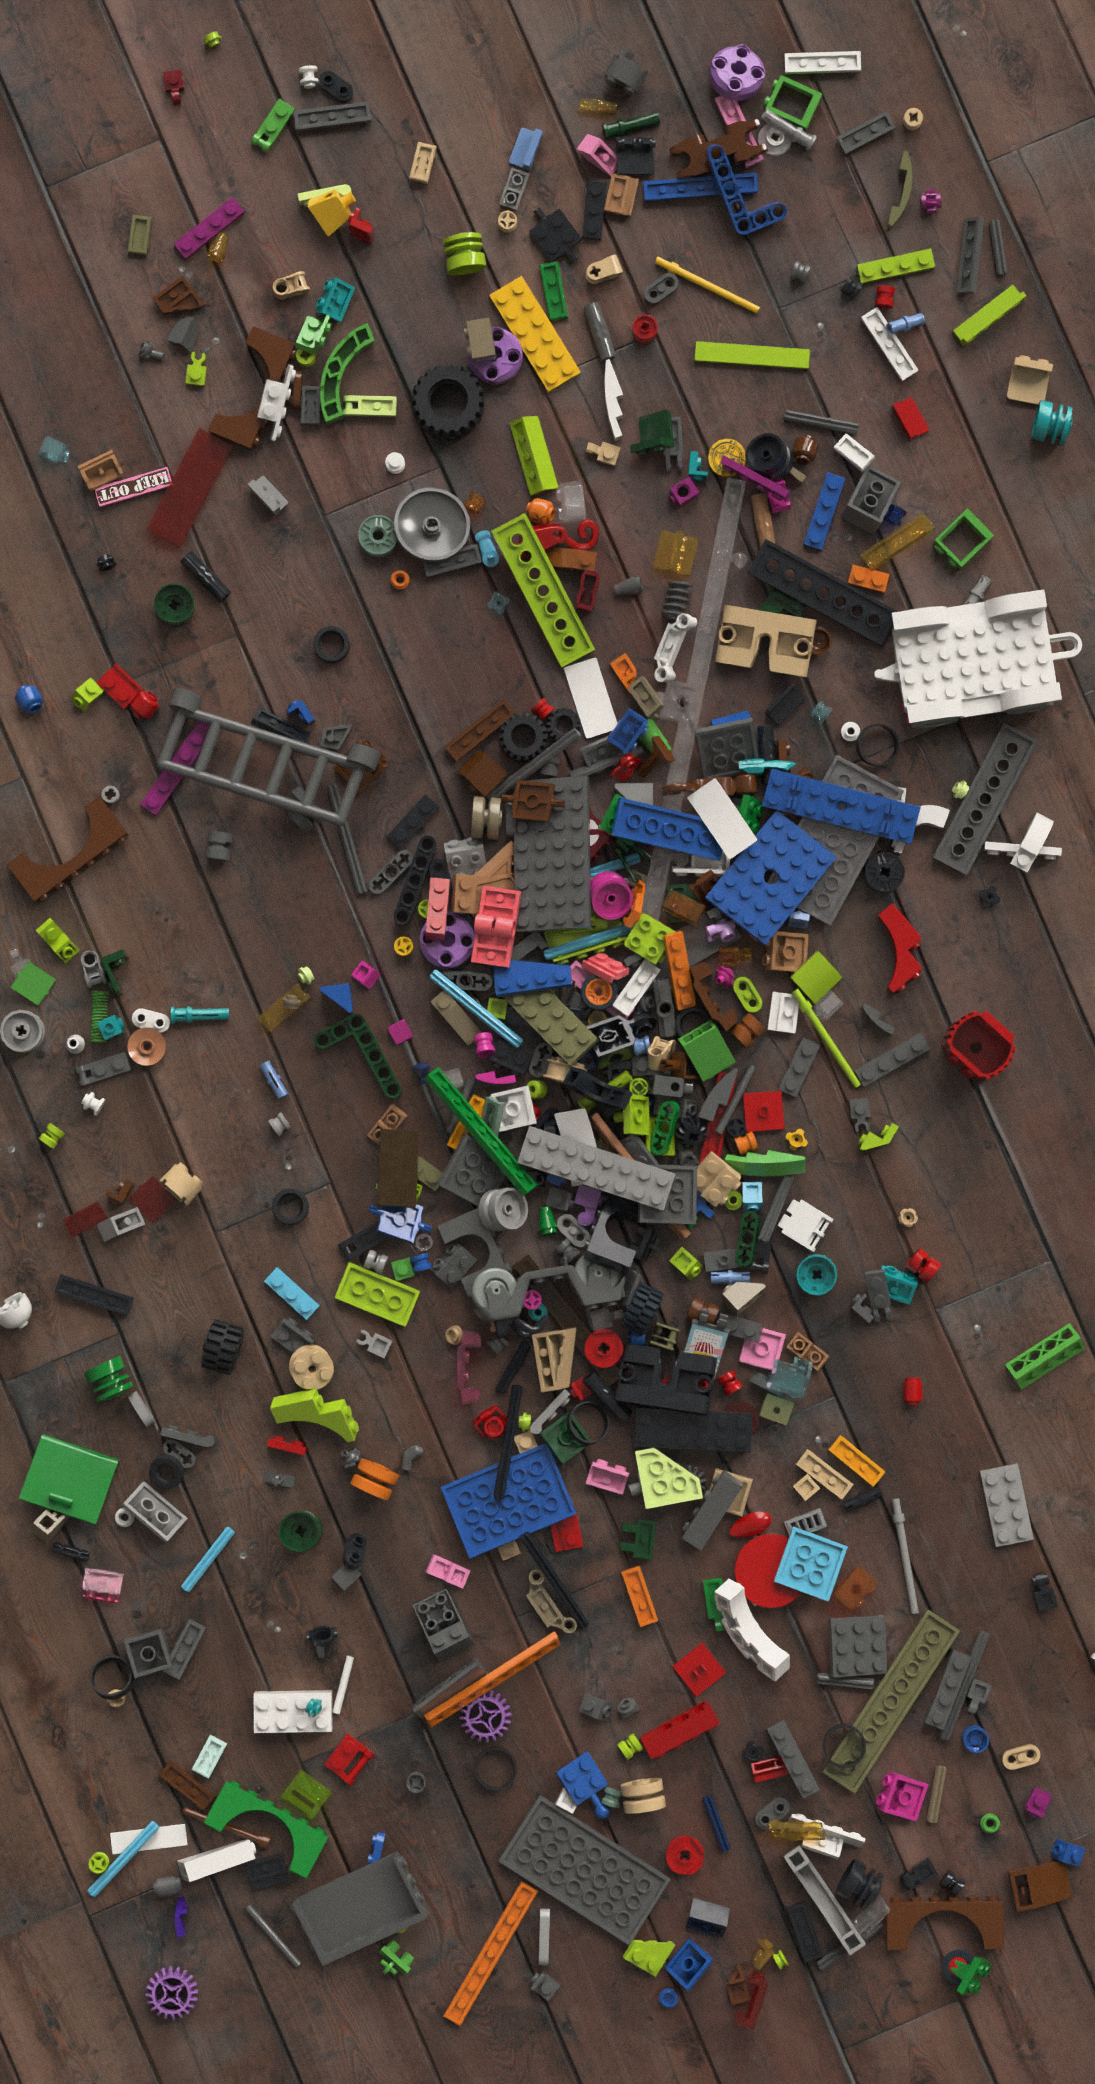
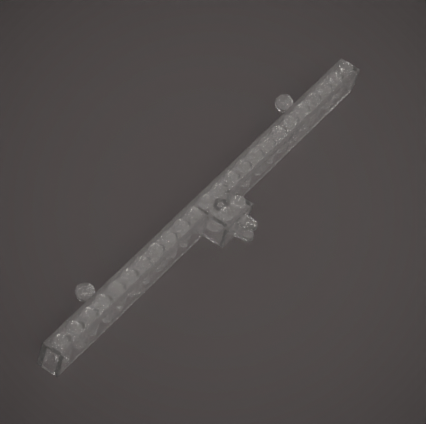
M727 478L687 682L668 679L665 693L656 692L664 704L660 720L678 723L672 752L675 761L670 762L666 785L686 783L696 736L695 729L698 726L730 562H733L736 567L742 568L748 562V558L744 553L739 552L732 555L746 481ZM681 699H684L688 705L680 707L677 701L680 702ZM681 791L678 795L664 796L662 808L680 812L684 791ZM654 846L641 914L645 913L659 921L670 861H674L677 866H684L688 862V855L681 852L674 854L672 853L673 850Z

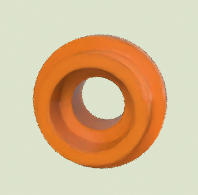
M398 570L391 575V584L394 588L402 590L409 585V575L405 571ZM402 577L404 579L403 583H397V578Z

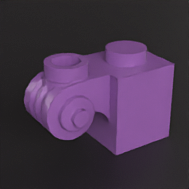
M579 1185L574 1203L584 1206L585 1212L579 1214L578 1222L583 1226L596 1224L595 1212L597 1206L601 1207L603 1195H601L600 1190Z

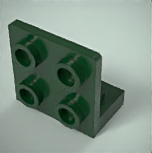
M124 949L102 957L103 962L100 963L104 974L109 975L110 980L108 984L111 991L116 992L118 995H122L123 992L112 965L119 967L126 964L125 960L129 959V956Z

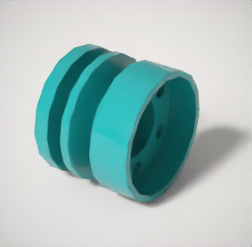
M1040 400L1034 419L1031 439L1044 442L1047 434L1051 435V444L1055 443L1058 436V445L1063 446L1071 430L1073 408L1067 406L1065 414H1062L1063 405L1060 404L1057 411L1053 412V402Z
M810 1255L800 1263L797 1269L798 1284L805 1292L811 1295L826 1294L836 1283V1265L825 1255ZM821 1270L822 1272L820 1275L822 1276V1278L814 1279V1273L812 1271Z

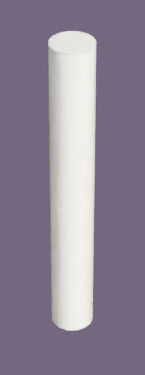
M346 1656L333 1708V1713L336 1714L341 1712L354 1660L352 1656Z

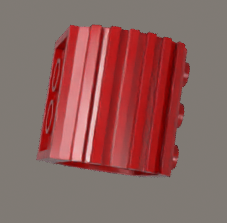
M976 1011L966 1014L952 1023L953 1025L947 1029L949 1032L945 1033V1040L942 1041V1046L947 1055L946 1059L953 1066L958 1065L962 1068L960 1072L968 1079L973 1078L984 1081L993 1078L1003 1072L1005 1067L1010 1065L1009 1061L1014 1058L1012 1053L1016 1051V1047L1013 1045V1039L1016 1036L988 1011L980 1014ZM973 1042H978L981 1045L979 1053L971 1051L970 1046Z

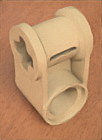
M611 255L601 261L590 264L586 271V280L590 284H598L622 275L623 270L617 255ZM594 271L595 273H598V276L595 277L594 274L591 275V272Z
M296 272L275 280L273 283L274 296L277 299L283 300L309 292L311 289L307 286L304 277L306 275L305 272ZM283 285L287 289L285 292L280 293L276 288Z
M659 1036L654 1038L653 1043L648 1048V1067L651 1070L657 1071L660 1070L659 1066L666 1065L660 1064V1061L662 1059H670L672 1052H675L676 1041H667Z

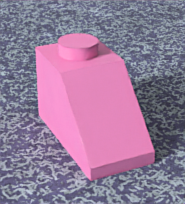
M587 134L577 150L587 161L607 175L612 176V173L617 169L616 154L602 139Z

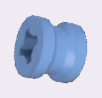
M644 1036L643 1039L635 1038V1056L637 1057L644 1053L648 1055V1048L650 1047L649 1037Z

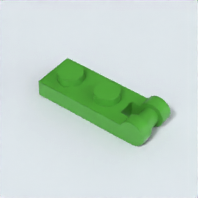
M278 99L250 143L254 146L258 145L262 148V151L268 153L294 114V111H296L295 108ZM263 135H265L269 139L267 141H264L262 137Z

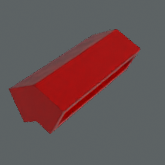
M781 1756L751 1763L755 1783L790 1775Z

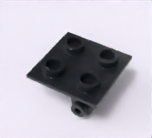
M615 137L617 174L655 175L653 148H655L656 142L653 140V137Z

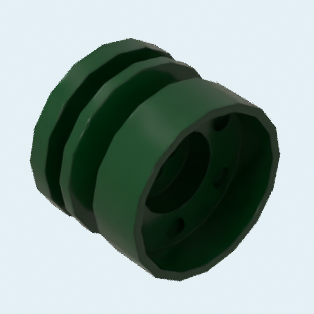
M169 583L162 586L154 599L155 613L158 619L165 625L179 627L186 624L192 618L194 612V598L191 591L178 583ZM172 602L180 605L176 611L173 608H169L172 606Z
M307 1510L295 1511L286 1515L279 1526V1538L282 1544L294 1552H304L314 1548L320 1542L323 1535V1525L320 1519L314 1513ZM300 1525L307 1530V1532H304V1536L302 1533H298V1530L301 1529Z

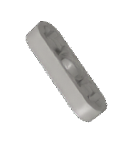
M540 1909L539 1966H548L550 1909Z

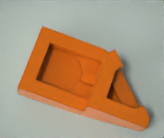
M624 653L609 664L628 693L631 694L628 687L634 683L637 672L627 654Z

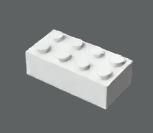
M332 1690L254 1692V1733L332 1732L333 1730ZM312 1698L315 1700L321 1699V1712L314 1718L312 1716L309 1717L308 1713L305 1712L308 1702Z

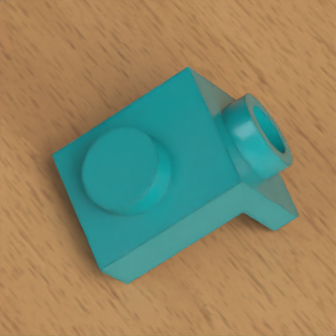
M116 1015L97 1023L105 1040L124 1034L123 1029L125 1025L122 1018H117Z

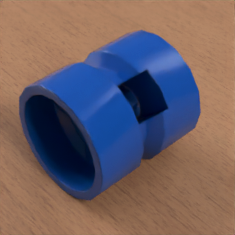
M969 1725L962 1732V1742L970 1752L980 1753L988 1747L989 1737L980 1726Z

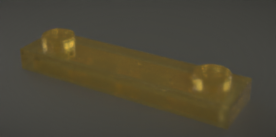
M922 513L860 554L869 569L873 571L935 530L934 525Z

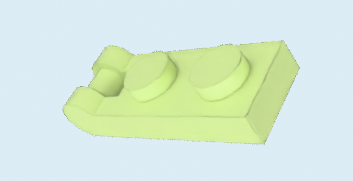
M344 184L298 193L300 206L308 207V200L334 189L343 197L351 192V188L349 185Z
M343 396V402L345 403V409H343L344 416L396 417L397 397ZM353 403H358V409H353Z

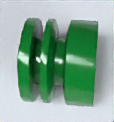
M121 1356L83 1372L88 1384L97 1382L99 1385L92 1390V1393L100 1390L102 1392V1395L95 1398L96 1402L115 1398L134 1386L132 1381L123 1384L122 1380L130 1377L129 1374L119 1375V1372L125 1368Z

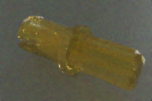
M580 98L579 109L597 111V113L616 114L617 102L603 101L600 98L598 100Z

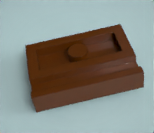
M711 869L697 879L693 886H689L706 912L712 907L715 908L705 897L719 881Z

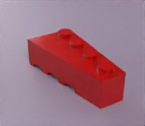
M708 1699L643 1734L640 1736V1739L651 1759L656 1758L658 1760L665 1756L668 1750L680 1748L684 1745V1742L689 1739L690 1741L696 1739L701 1733L712 1730L720 1722Z

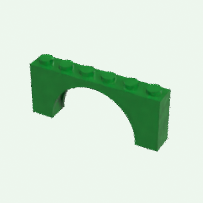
M233 1780L230 1783L226 1781L203 1824L221 1833L222 1829L233 1818L247 1812H264L276 1817L287 1828L293 1843V1858L288 1871L305 1880L328 1839V1836L325 1835L326 1831L319 1827L313 1829L308 1826V1821L300 1817L298 1820L293 1818L290 1811L284 1808L281 1810L275 1808V1803L268 1799L260 1800L257 1798V1793L249 1789L247 1792L240 1789L241 1785Z

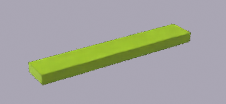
M696 341L695 362L809 369L810 349Z

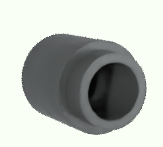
M181 1877L157 1878V1882L153 1883L155 1895L158 1894L159 1898L182 1893Z

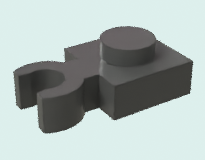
M869 1098L849 1100L851 1119H857L854 1126L855 1132H859L858 1126L860 1124H864L865 1130L869 1131V1124L865 1121V1118L871 1117Z

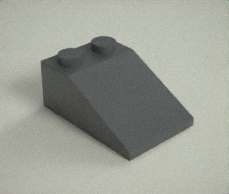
M869 465L864 470L840 518L874 535L882 523L901 482Z

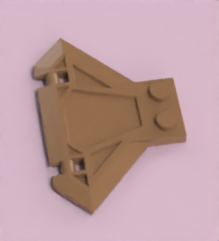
M512 840L474 875L453 874L452 913L471 914L476 918V915L479 914L483 886L515 890V874L511 873V865H514V843ZM515 932L513 947L524 938V933Z

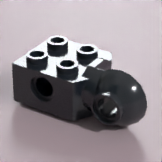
M636 1011L630 1015L629 1021L617 1015L586 1026L599 1040L589 1050L598 1070L633 1058L635 1055V1038L649 1034L656 1026V1019L649 1014H645L643 1011Z

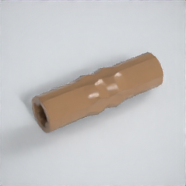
M767 494L752 495L751 502L759 546L761 548L765 539L776 544Z

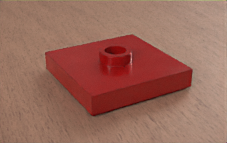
M781 1091L743 1094L746 1132L784 1129Z

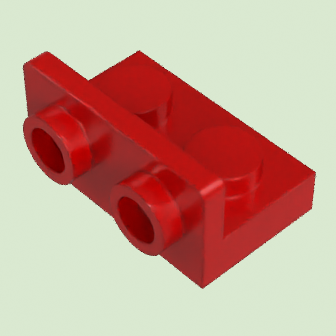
M357 208L355 213L351 212L348 219L350 235L371 245L374 239L372 224L361 219V209Z

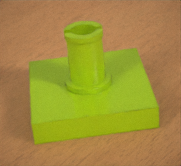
M632 1095L625 1110L617 1111L613 1114V1119L616 1123L624 1122V1134L650 1135L649 1097Z

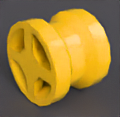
M399 937L394 943V949L400 956H408L413 951V942L408 937Z

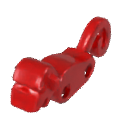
M589 519L581 521L577 528L578 534L582 539L587 538L585 529L588 527L591 529V537L585 543H578L568 537L566 530L557 523L532 526L544 550L557 543H566L573 549L587 551L595 546L599 538L597 525ZM558 530V534L553 536V533ZM521 535L519 536V542H518V543H515V542H513V541H512V543L515 544V545L520 544L521 541H522ZM523 551L520 555L523 562L526 554H529L528 551Z

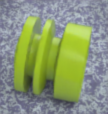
M459 233L442 240L443 247H445V255L451 256L446 259L448 274L467 275L487 268L485 254L478 252L483 249L480 233Z

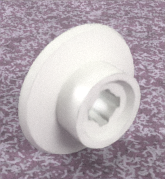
M769 123L762 127L758 134V144H766L768 149L766 154L771 156L784 154L790 148L792 141L791 137ZM774 134L779 137L777 141L771 139Z

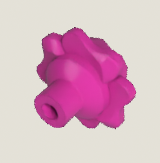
M723 966L715 969V982L717 984L724 985L727 988L734 984V974L731 969Z

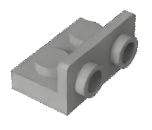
M261 476L257 481L253 479L248 483L249 489L275 516L288 505V501L265 476Z

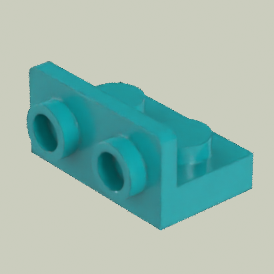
M336 277L329 278L323 285L324 292L322 297L317 300L315 313L324 316L329 315L330 319L339 323L344 317L355 287Z
M882 1265L881 1270H885L890 1298L910 1305L917 1288L918 1277L910 1272L904 1273L893 1266Z

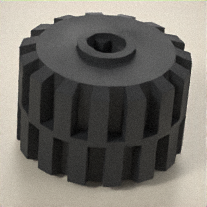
M215 1319L204 1341L201 1367L230 1375L235 1368L244 1337V1327Z

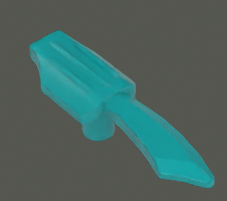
M761 758L739 761V771L760 775L764 772V768L788 771L796 763L782 760L764 762V759Z

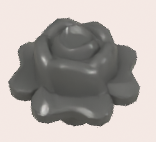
M356 1447L343 1450L341 1452V1465L345 1469L358 1465L360 1451Z

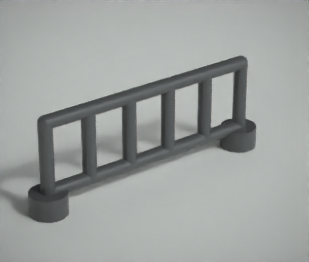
M182 688L174 689L168 706L175 710L176 713L157 762L158 769L337 826L345 825L365 771L375 772L381 756L380 752L362 744L352 743L348 756L201 711L200 707L203 702L201 696ZM186 718L210 725L195 768L170 761ZM221 729L246 736L230 780L206 772ZM257 740L281 747L266 791L241 783ZM292 751L317 759L301 802L277 795ZM328 762L353 770L337 813L312 806Z

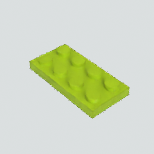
M349 1262L335 1298L406 1327L420 1291Z

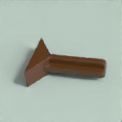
M660 736L652 737L653 753L638 768L637 773L643 778L661 760L667 762L675 761V758Z

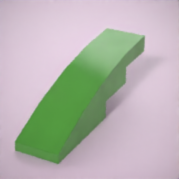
M768 1150L767 1155L747 1152L746 1157L727 1154L725 1162L741 1175L785 1176L805 1173L806 1171L805 1157Z

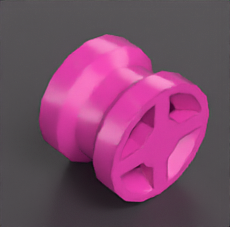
M533 1289L527 1290L523 1305L528 1309H536L541 1304V1295Z

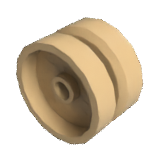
M662 1778L638 1779L621 1784L622 1796L632 1797L623 1802L624 1812L628 1814L643 1813L666 1807L665 1796L656 1794L663 1790Z

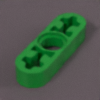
M666 1101L660 1106L650 1143V1149L655 1155L665 1154L670 1148L680 1111L679 1105L675 1101ZM671 1106V1109L673 1110V1112H672V1113H669V1110H667V1107ZM663 1122L669 1126L667 1133L661 1131V1124ZM661 1142L663 1149H659L657 1143Z

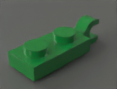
M722 1577L703 1580L708 1619L714 1618L716 1632L724 1631L721 1621L723 1615L721 1611L717 1610L715 1591L723 1584Z

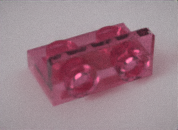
M85 1568L81 1588L82 1596L89 1600L97 1598L104 1599L108 1603L120 1602L124 1573Z

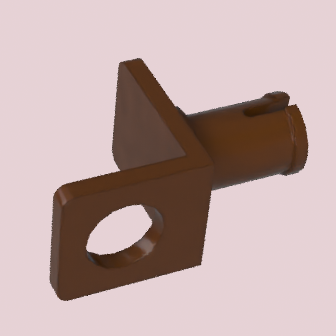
M672 1052L671 1060L662 1059L660 1061V1064H666V1066H659L660 1070L663 1072L671 1071V1077L699 1079L698 1075H686V1052Z

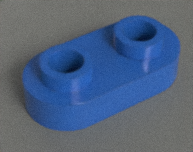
M378 1832L377 1835H373L371 1847H374L373 1855L369 1854L367 1865L380 1859L385 1833Z

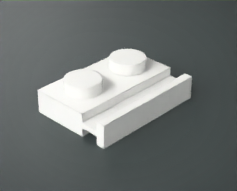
M772 993L767 1030L795 1034L799 1003L793 994Z

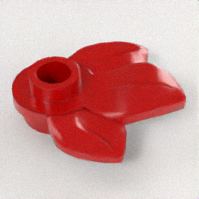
M631 753L622 756L619 760L620 766L614 769L610 779L618 777L620 782L629 780L633 776L634 770L642 765L641 758H637Z

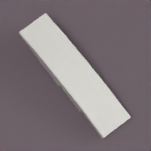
M610 359L606 360L604 381L605 404L614 440L618 441L622 439V433L617 420L622 419L623 414L617 400L623 398V393Z

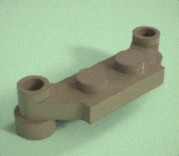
M539 1569L532 1570L529 1573L530 1588L526 1597L547 1628L554 1626L562 1629L565 1633H573L577 1628L576 1621L571 1617H564L542 1585L544 1580L543 1572ZM538 1573L540 1578L535 1580L533 1574ZM568 1621L572 1622L573 1624L570 1628H567L565 1626L566 1622Z

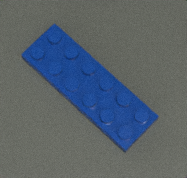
M618 798L611 836L721 861L723 850L701 817L625 798Z

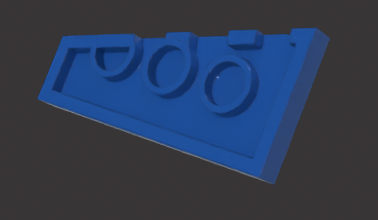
M511 960L510 968L493 966L497 997L573 986L571 967L568 965Z

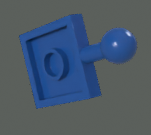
M588 1751L555 1772L575 1806L590 1798L595 1806L597 1818L606 1819L609 1816V1807L602 1804L596 1795V1792L608 1785Z

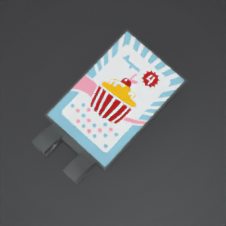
M702 1308L699 1320H692L683 1352L716 1357L715 1382L730 1329L725 1328L728 1315L721 1313L716 1326L706 1323L709 1310Z

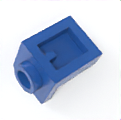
M296 700L288 705L289 709L286 711L289 716L299 710L298 716L303 723L307 721L310 726L316 722L302 700L300 702Z

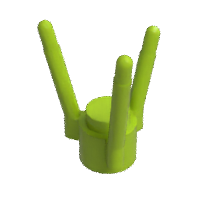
M591 908V913H594L591 916L592 926L595 927L563 930L562 933L601 932L602 929H607L608 919L598 916L594 909Z

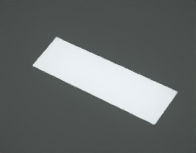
M185 1824L159 1827L157 1832L139 1851L187 1845ZM144 1829L110 1833L112 1853H122Z

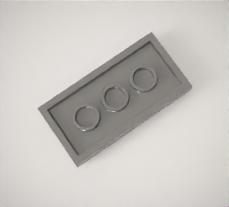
M1018 1463L979 1471L995 1547L1034 1540Z

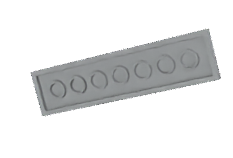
M531 1126L528 1128L517 1162L663 1211L665 1210L676 1177L675 1173Z

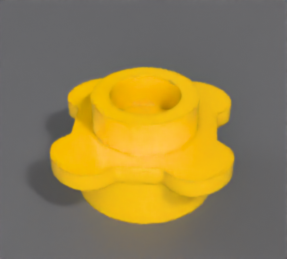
M802 1129L786 1134V1139L790 1143L789 1148L793 1151L798 1147L807 1146L808 1142L804 1138V1131Z

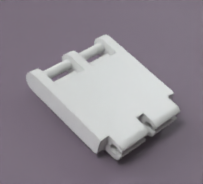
M793 1199L786 1210L792 1214L791 1217L784 1214L777 1226L783 1229L781 1233L814 1252L818 1241L825 1235L824 1231L834 1219L802 1199L800 1202ZM826 1219L827 1221L825 1222V1224H824V1226L822 1227L821 1231H819L821 1225L823 1224L824 1220ZM816 1234H818L813 1244L810 1246V1243L812 1242L813 1238Z

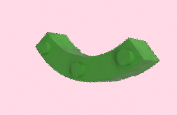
M368 323L350 332L335 347L326 362L320 387L321 411L326 426L344 417L339 391L346 369L356 356L375 344Z

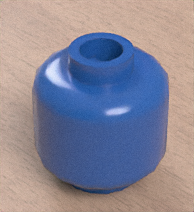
M23 685L18 688L15 701L22 712L34 714L42 708L43 697L35 686Z

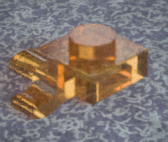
M719 947V967L738 966V962H752L751 948L749 947L742 948L740 951H738V947Z

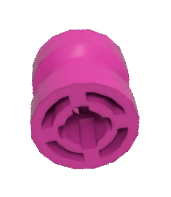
M483 1032L473 1037L474 1044L477 1045V1057L487 1058L495 1054L491 1033Z

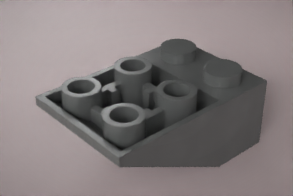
M447 1588L412 1605L430 1646L439 1661L474 1645Z

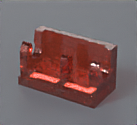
M96 1201L63 1219V1221L68 1226L70 1234L76 1236L108 1219L100 1202Z

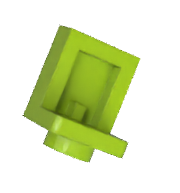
M89 678L75 690L71 700L76 707L84 712L92 702L103 694L104 690L92 678Z

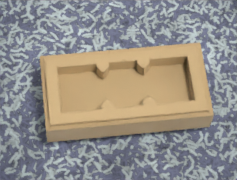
M418 142L409 180L428 184L437 146Z

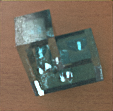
M794 1357L793 1363L789 1364L775 1359L766 1387L775 1392L787 1393L793 1398L799 1397L803 1399L810 1381L813 1362Z

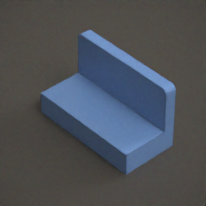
M521 128L509 163L530 171L543 137V131L537 128L535 131Z

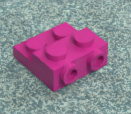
M889 1771L888 1775H885L882 1780V1785L884 1786L882 1794H878L876 1798L877 1808L889 1814L917 1821L929 1784Z

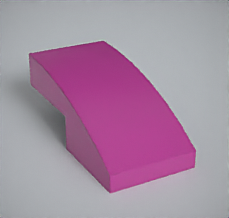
M494 1071L476 1075L477 1080L485 1083L501 1085L516 1083L515 1075L496 1078Z

